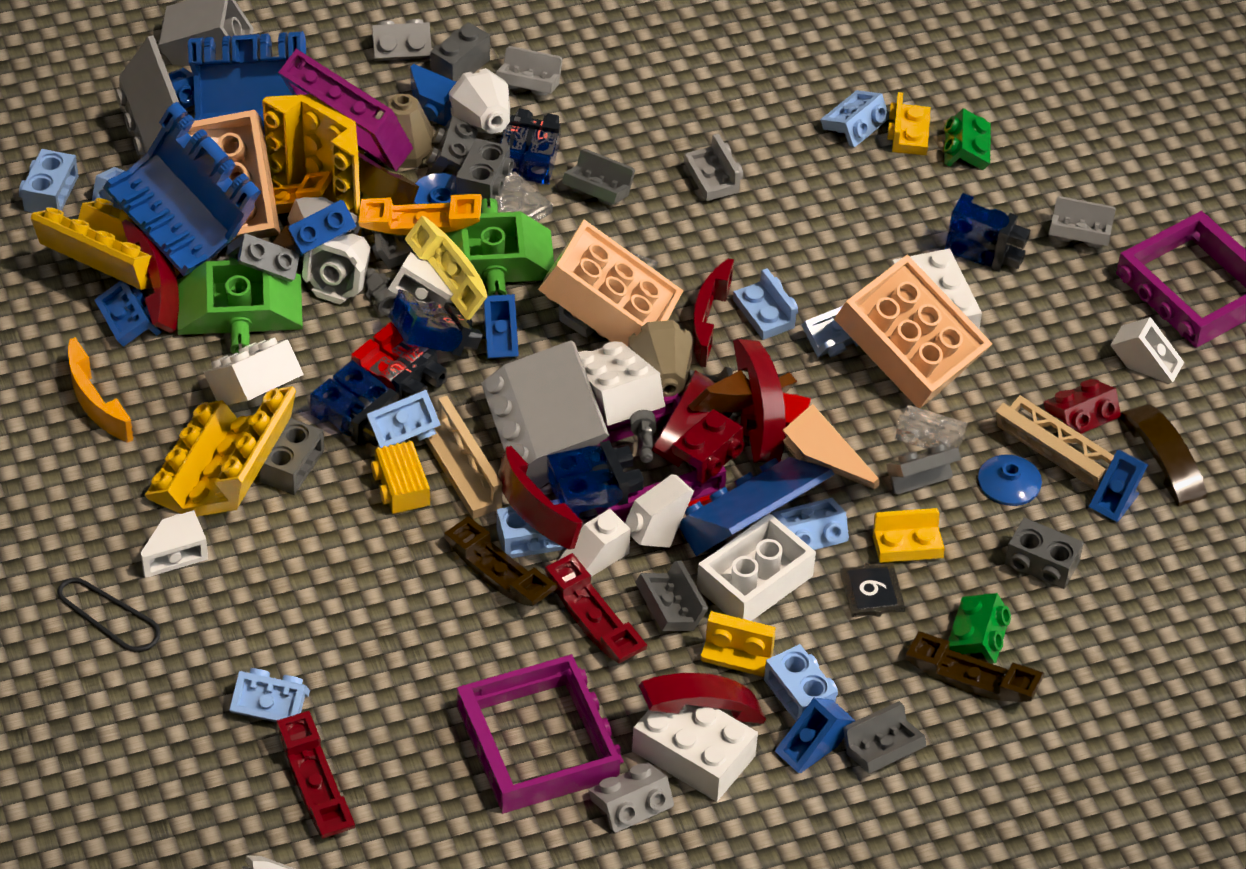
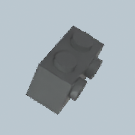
M467 22L460 29L455 30L445 41L432 49L430 52L431 71L456 82L463 73H475L490 61V34Z

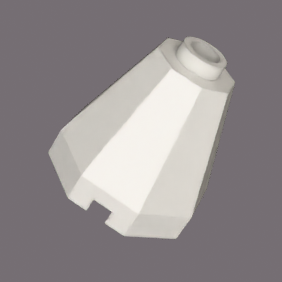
M487 68L479 70V73H463L449 92V100L452 105L451 115L469 123L481 133L494 134L503 132L510 122L508 84Z
M356 234L338 236L304 254L302 277L306 283L310 281L314 286L312 291L316 297L341 304L351 296H356L363 289L371 247L362 236Z

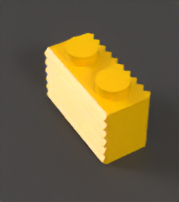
M409 440L407 443L402 442L401 444L396 443L395 445L390 444L388 447L376 448V461L371 462V469L375 481L381 480L382 485L379 486L383 504L390 505L392 514L430 506V488L413 441Z

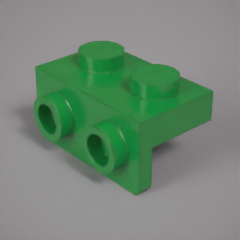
M962 108L955 116H951L944 126V164L950 167L961 158L984 170L990 165L991 123L983 117Z
M998 593L962 597L948 640L950 641L949 650L961 654L982 652L988 663L995 664L997 662L999 652L1003 648V639L1007 625L1011 621L1010 610L1005 606Z

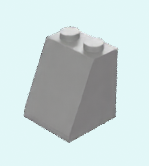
M186 0L166 6L158 46L161 53L166 55L172 65L190 66L188 57L189 39L213 37L216 44V60H223V36L253 34L254 28L235 0Z

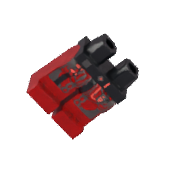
M393 321L373 336V340L369 339L351 354L353 376L383 394L390 388L397 392V401L427 390L425 384L428 382L435 387H440L447 381V369L438 363L437 352L431 348L428 349L421 343L414 342L402 334L401 327Z

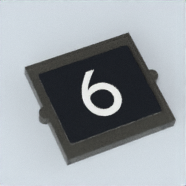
M865 563L863 566L840 568V575L851 617L869 615L881 617L882 614L905 612V604L893 563L876 565Z

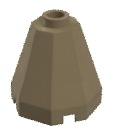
M396 94L388 100L386 106L393 110L413 146V150L399 168H416L423 163V158L434 147V144H432L433 128L416 98L410 94Z
M674 320L647 322L641 327L642 332L637 336L633 333L629 337L628 347L660 372L664 397L679 394L685 388L692 362L691 333L686 329L685 331L681 330L679 324Z

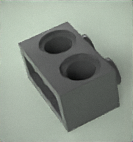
M476 138L456 176L457 195L481 194L482 200L487 198V206H490V198L495 199L496 196L502 194L504 180L506 176L512 174L514 159L510 158V146Z
M290 418L260 469V482L295 495L324 452L323 430Z
M1023 518L1008 544L1005 565L1019 572L1039 578L1048 584L1065 589L1080 562L1084 542Z

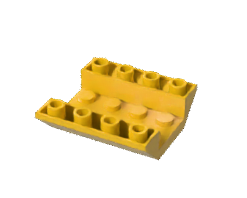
M310 94L265 97L262 100L264 132L272 185L281 187L282 185L301 184L307 173L332 171L333 178L321 197H325L334 203L343 200L348 210L359 216L360 184L356 122ZM360 228V230H359V232H358V234H357V235H359V236H362V234H361V228Z
M96 198L95 201L82 203L78 219L72 220L63 216L64 212L56 208L48 207L46 210L32 213L31 221L40 244L140 290L153 287L147 270L151 255L140 251V246L127 242L122 221L125 219L133 223L134 221L123 209L120 210L113 207L111 201ZM173 265V268H174V271H175V274H176V278H177V276L180 274V272H179V270Z
M290 386L269 390L263 396V402L257 412L249 416L237 418L223 400L210 403L204 402L197 406L187 427L181 431L176 445L166 455L165 463L152 478V484L145 494L146 498L180 514L194 510L197 517L237 510L291 418L296 394L295 388Z

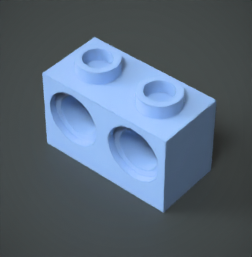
M41 149L37 159L32 160L27 179L22 180L19 187V197L23 200L24 211L38 212L46 210L48 207L62 211L79 177L76 155Z
M561 499L550 500L554 505L562 504ZM511 506L497 509L499 541L502 551L511 558L567 549L532 528Z
M801 644L766 660L764 681L795 721L798 720L813 698L831 699L836 702L838 690L834 681L829 677L826 678L819 669L816 658L812 654H808Z

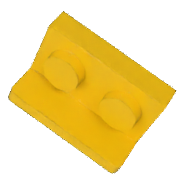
M902 92L897 93L896 103H890L889 120H894V123L889 122L887 140H893L892 152L927 156L931 107L903 104Z
M937 508L875 513L873 540L879 562L944 558L945 547L938 527L939 510Z
M711 611L707 621L706 642L701 653V661L763 677L765 675L766 660L771 658L773 654L776 627Z

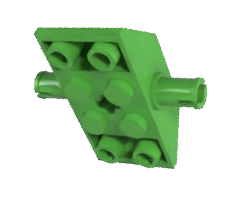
M487 198L482 200L480 222L464 229L445 233L469 259L483 283H487V296L495 295L496 292H498V295H507L505 282L544 280L554 264L551 230L521 211L498 213V202L493 198H490V208L487 206Z
M229 257V260L206 261L191 273L177 280L179 290L178 335L231 333L230 351L235 354L239 353V344H242V348L250 344L249 332L303 329L301 275L296 273L295 280L289 282L239 264L237 259Z

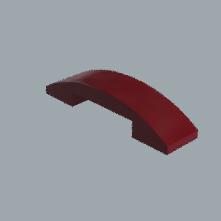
M125 219L122 221V226L127 242L140 246V251L151 255L147 270L154 293L146 297L145 301L152 324L172 333L176 330L179 314V290L173 265L135 223Z
M728 258L711 272L703 283L696 299L693 321V348L698 364L701 367H706L713 346L714 324L707 323L714 300L724 302L727 300L733 280L734 259Z
M735 339L733 344L738 371L748 372L758 427L749 431L754 463H767L777 458L778 462H780L784 448L783 440L785 439L783 429L786 427L783 392L777 371L768 352L759 341Z
M696 370L693 372L683 390V395L652 448L653 452L677 467L680 466L683 460L672 453V444L709 413L692 411L688 405L707 387L715 384L714 381Z
M507 446L498 472V478L502 482L501 489L505 498L516 513L540 534L569 550L575 549L583 522L565 503L554 505L526 475L529 464L512 446Z
M573 553L545 567L548 578L557 584L555 591L568 612L590 640L608 657L617 663H621L647 649V644L629 622L623 624L592 586L590 573Z
M675 673L646 679L639 684L649 711L679 714L684 705L731 710L733 717L742 722L764 724L766 721V717L755 694L741 683L726 677L706 673Z
M310 711L276 720L281 741L297 787L320 837L323 839L354 829V820L344 796L340 795L321 748V738Z

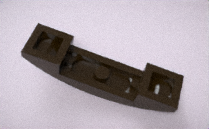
M358 147L360 191L371 198H391L393 205L413 204L419 186L403 175L391 173L364 156L365 151Z
M1150 404L1122 411L1120 417L1133 437L1142 438L1164 472L1165 479L1163 484L1178 507L1206 499L1208 494L1196 462L1181 435L1167 417Z
M469 516L444 532V538L460 558L486 583L513 601L527 606H534L557 589V584L538 569L533 567L528 571L493 544L490 532Z
M918 631L906 653V659L933 678L962 691L994 700L1009 702L1032 701L1044 678V672L1012 662L1009 669L949 650L950 641Z

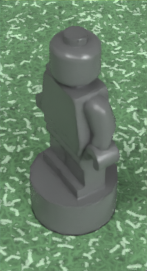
M373 268L367 269L365 276L367 279V284L365 285L366 296L369 300L372 299V296L375 297L374 303L382 315L389 316L396 313L401 307V299L398 295L388 290L389 283H392L391 278L387 277L384 273L378 274Z
M638 410L630 417L631 431L637 436V452L641 461L649 463L653 460L652 434L656 431V418L649 410Z

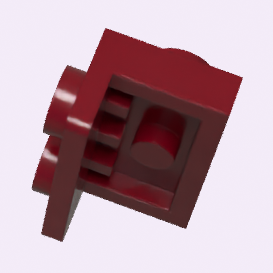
M1097 379L1085 380L1081 382L1079 387L1072 390L1059 391L1055 394V397L1043 401L1047 413L1063 420L1064 424L1080 434L1121 416L1116 388L1099 382Z
M713 409L672 444V453L696 467L697 481L703 484L711 476H716L732 458H737L744 448L743 426Z

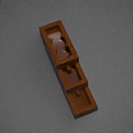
M739 370L707 387L688 406L692 411L710 412L713 409L719 413L740 412L744 408L753 405L750 380L742 370ZM790 372L779 377L783 393H786L797 382Z

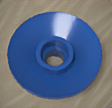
M434 173L422 177L415 183L419 186L414 204L450 203L451 195H457L456 176L446 173Z
M999 455L990 458L981 466L978 474V484L981 491L992 501L1007 506H1019L1029 503L1037 497L1041 490L1042 478L1039 470L1030 461L1015 455Z

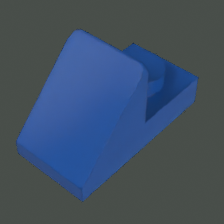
M515 294L487 296L483 302L487 359L519 357Z
M1117 450L1089 507L1118 522L1138 497L1139 492L1135 490L1148 464L1121 450Z

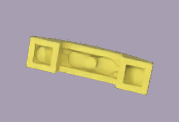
M421 216L405 237V240L419 259L429 261L454 294L450 298L463 317L466 320H470L487 298L483 281L459 247L427 217Z

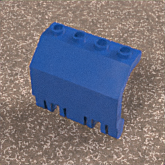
M304 32L279 33V57H272V41L269 33L261 34V36L259 34L234 35L233 37L223 36V60H216V44L213 37H206L205 39L203 37L190 38L188 41V57L194 79L195 121L256 110L262 118L264 130L262 100L270 96L292 95L278 72L295 49L306 54Z
M175 102L165 111L159 121L162 128L148 152L129 170L107 180L103 189L179 272L185 276L204 262L210 261L237 236L254 209V203L261 194V191L252 181H249L245 173L237 176L233 181L229 178L236 166L233 160H228L229 156L211 137H207L208 134L204 129L195 132L191 137L188 132L195 119L188 114L179 102Z

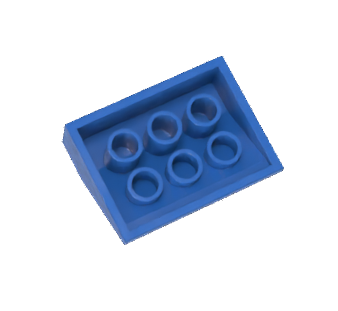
M788 457L781 462L774 458L760 466L762 473L754 477L749 472L734 481L737 487L733 490L728 491L725 486L711 494L709 498L712 502L703 506L699 501L687 508L685 511L686 517L682 519L679 528L694 554L698 556L835 475L830 468Z

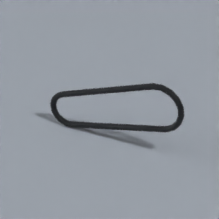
M70 578L63 581L58 587V597L62 602L123 648L133 652H142L149 650L159 641L161 631L159 625L153 619L81 578ZM70 583H80L151 624L156 632L155 638L151 643L141 647H133L126 644L65 598L62 593L63 588Z

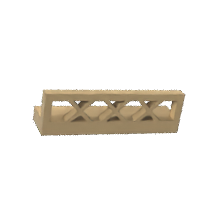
M1021 395L1011 406L1002 403L995 411L999 428L1097 491L1107 469L1093 460L1103 459L1110 464L1114 455ZM1021 407L1032 413L1033 421L1018 412ZM1052 426L1058 431V437L1042 427ZM1068 444H1080L1081 446H1083L1084 454H1082L1081 452H1079L1078 450H1076Z
M448 396L438 398L439 415L437 417L441 425L435 427L437 434L425 438V442L473 519L497 511V509L502 508V482Z

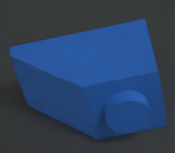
M412 64L410 67V81L413 97L419 101L428 120L445 126L452 117L449 92L456 84V81Z
M813 698L775 752L796 772L802 773L837 748L844 738L843 728L855 722V720L835 701Z

